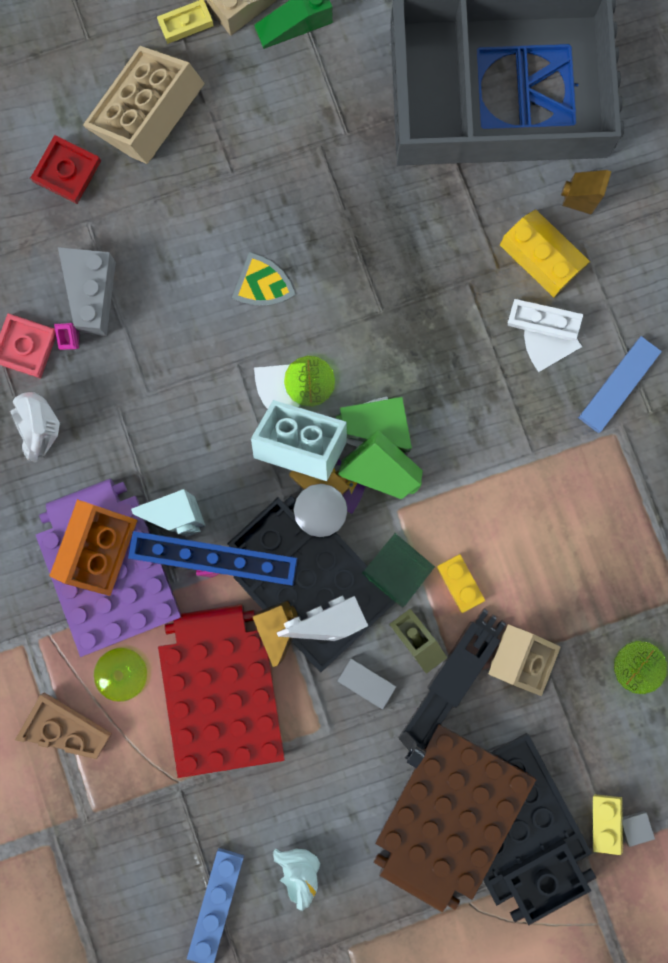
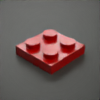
M54 135L30 179L32 182L78 204L100 165L101 159Z

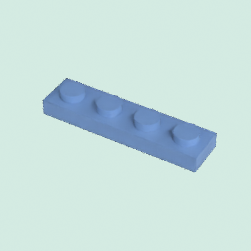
M218 848L187 960L198 963H214L244 855Z

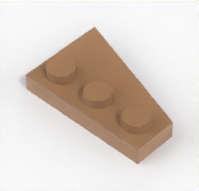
M44 692L39 696L15 740L20 742L29 741L37 743L41 747L48 748L50 746L63 749L67 753L97 759L112 733Z

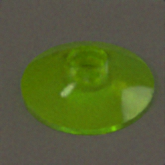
M115 648L106 652L100 657L94 669V682L98 691L112 701L122 702L134 698L142 691L147 680V668L144 660L135 651L127 648ZM117 670L123 674L121 680H116L114 677V673Z

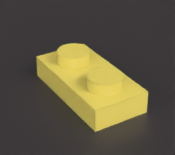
M204 0L193 2L157 16L167 44L214 26Z
M596 794L593 796V852L615 855L623 853L622 797Z

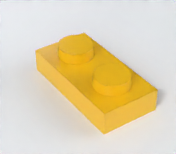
M460 554L436 566L461 613L485 601Z

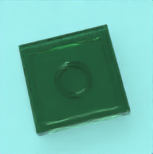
M394 533L362 574L403 608L435 566Z

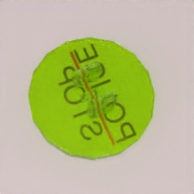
M304 356L296 359L285 372L284 385L286 393L294 402L301 406L313 407L321 405L329 399L334 390L335 376L332 368L319 357Z
M634 641L626 644L618 651L614 659V673L617 681L626 690L636 694H647L654 692L662 685L667 674V663L658 647L649 642Z

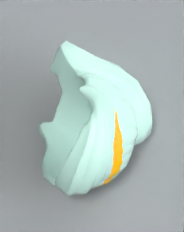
M296 848L283 852L275 849L273 852L274 862L283 867L284 877L280 881L286 885L288 896L292 902L296 903L297 909L304 911L312 903L318 889L316 874L320 868V861L317 856L306 849Z

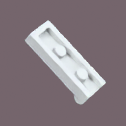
M514 299L508 326L576 342L583 314Z

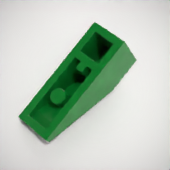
M289 0L254 24L263 49L332 24L333 7L330 0Z

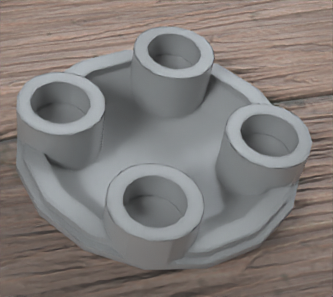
M325 484L311 485L304 489L296 499L294 506L295 520L300 528L311 536H330L337 532L345 522L347 515L346 501L342 494L332 486Z

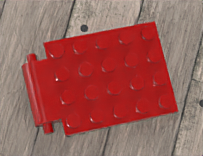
M243 604L181 613L180 618L173 620L174 623L165 624L166 635L175 633L176 637L175 644L158 646L177 778L285 761L270 659L258 630L247 632L246 622L254 621L255 611H244Z

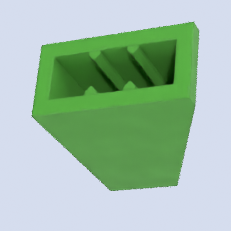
M402 397L340 408V415L336 416V419L347 422V438L364 442L379 430L402 452L411 451L412 446Z
M377 430L342 460L338 474L348 480L403 499L409 493L414 494L419 490L422 485L423 470Z

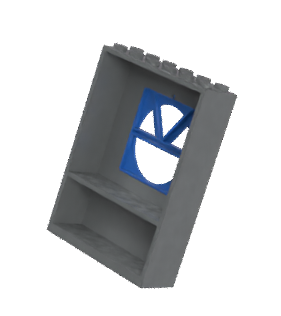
M392 0L390 32L397 166L608 158L612 150L616 148L619 139L624 135V122L620 121L623 100L622 96L618 94L621 73L617 71L616 65L619 59V47L615 46L617 22L613 21L616 0ZM511 54H516L520 125L508 124L496 118L487 109L482 100L481 81L485 72L495 61ZM527 54L537 55L550 62L549 65L528 77ZM559 71L565 86L563 103L561 104L531 89V87ZM530 101L553 112V116L541 123L531 125Z

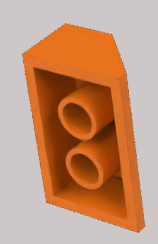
M77 499L49 577L67 585L111 596L138 520Z

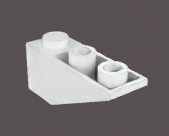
M342 595L329 601L330 607L325 610L319 606L306 612L308 618L302 621L299 617H296L284 623L285 629L277 632L278 637L336 641L367 627L368 624L355 596L345 600Z

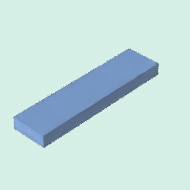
M640 336L578 418L594 431L600 433L662 351Z

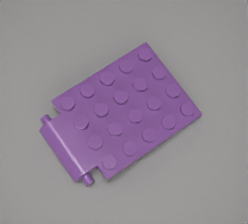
M110 478L46 503L47 512L39 514V517L43 524L51 522L53 528L36 534V538L49 573L52 570L77 499L137 519L134 531L151 534L146 520L132 513V508L140 506L137 497L133 496L120 501L118 495L127 492L124 482L114 485L113 480ZM131 540L111 596L67 585L51 578L80 657L181 617V612L163 565L128 559Z

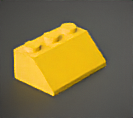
M536 209L522 217L504 235L500 246L553 298L590 263Z

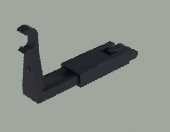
M485 608L482 609L474 622L470 621L447 656V659H445L427 686L429 692L398 737L409 750L405 757L407 763L414 768H417L426 754L425 748L438 723L442 724L453 706L457 708L500 643V640L497 638L505 627L506 622L501 620L496 628H494L493 624L497 616L492 614L488 621L485 622L484 618L489 612ZM476 634L479 637L473 643V646L479 650L476 655H473L466 650V647Z

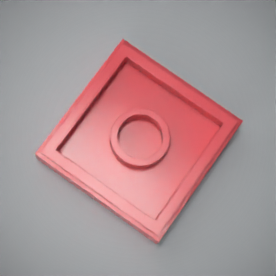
M8 313L0 333V366L41 379L56 339L55 329Z

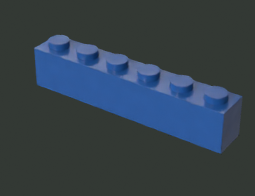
M135 531L132 534L128 559L292 586L294 585L298 561L294 557Z

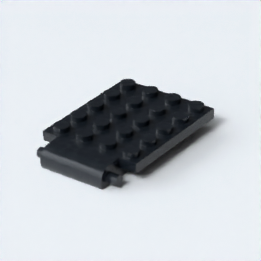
M290 496L283 502L277 497L227 544L233 548L297 558L294 585L233 576V578L263 610L288 600L290 606L296 609L301 621L308 618L306 612L319 606L323 610L329 608L328 602L342 595L345 600L355 596L368 624L367 627L336 641L304 638L292 639L296 647L321 673L399 599L336 532L324 537L307 534L300 528L295 520V514L291 511L295 506L296 500Z
M525 733L490 752L535 777L536 781L483 881L496 906L514 897L519 907L509 912L514 923L525 918L528 926L590 893L591 889L588 883L596 879V876L591 868L581 872L576 863L592 854L533 741L529 734Z

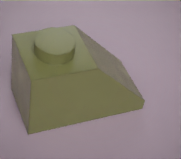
M411 609L389 624L426 674L447 659L438 642Z

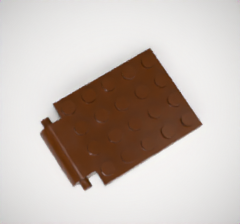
M438 723L425 748L426 754L417 768H414L376 839L375 844L390 853L388 857L378 853L373 863L382 867L379 873L380 877L443 912L447 906L454 910L457 909L460 900L453 896L455 890L473 900L529 795L536 778Z

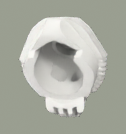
M27 392L14 398L13 404L15 408L10 413L23 439L22 450L25 457L29 461L37 462L38 456H45L58 437L60 422L42 396L35 392Z

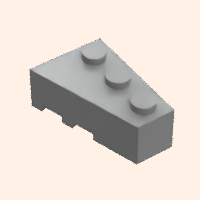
M58 247L74 327L81 334L107 336L116 261L110 252Z

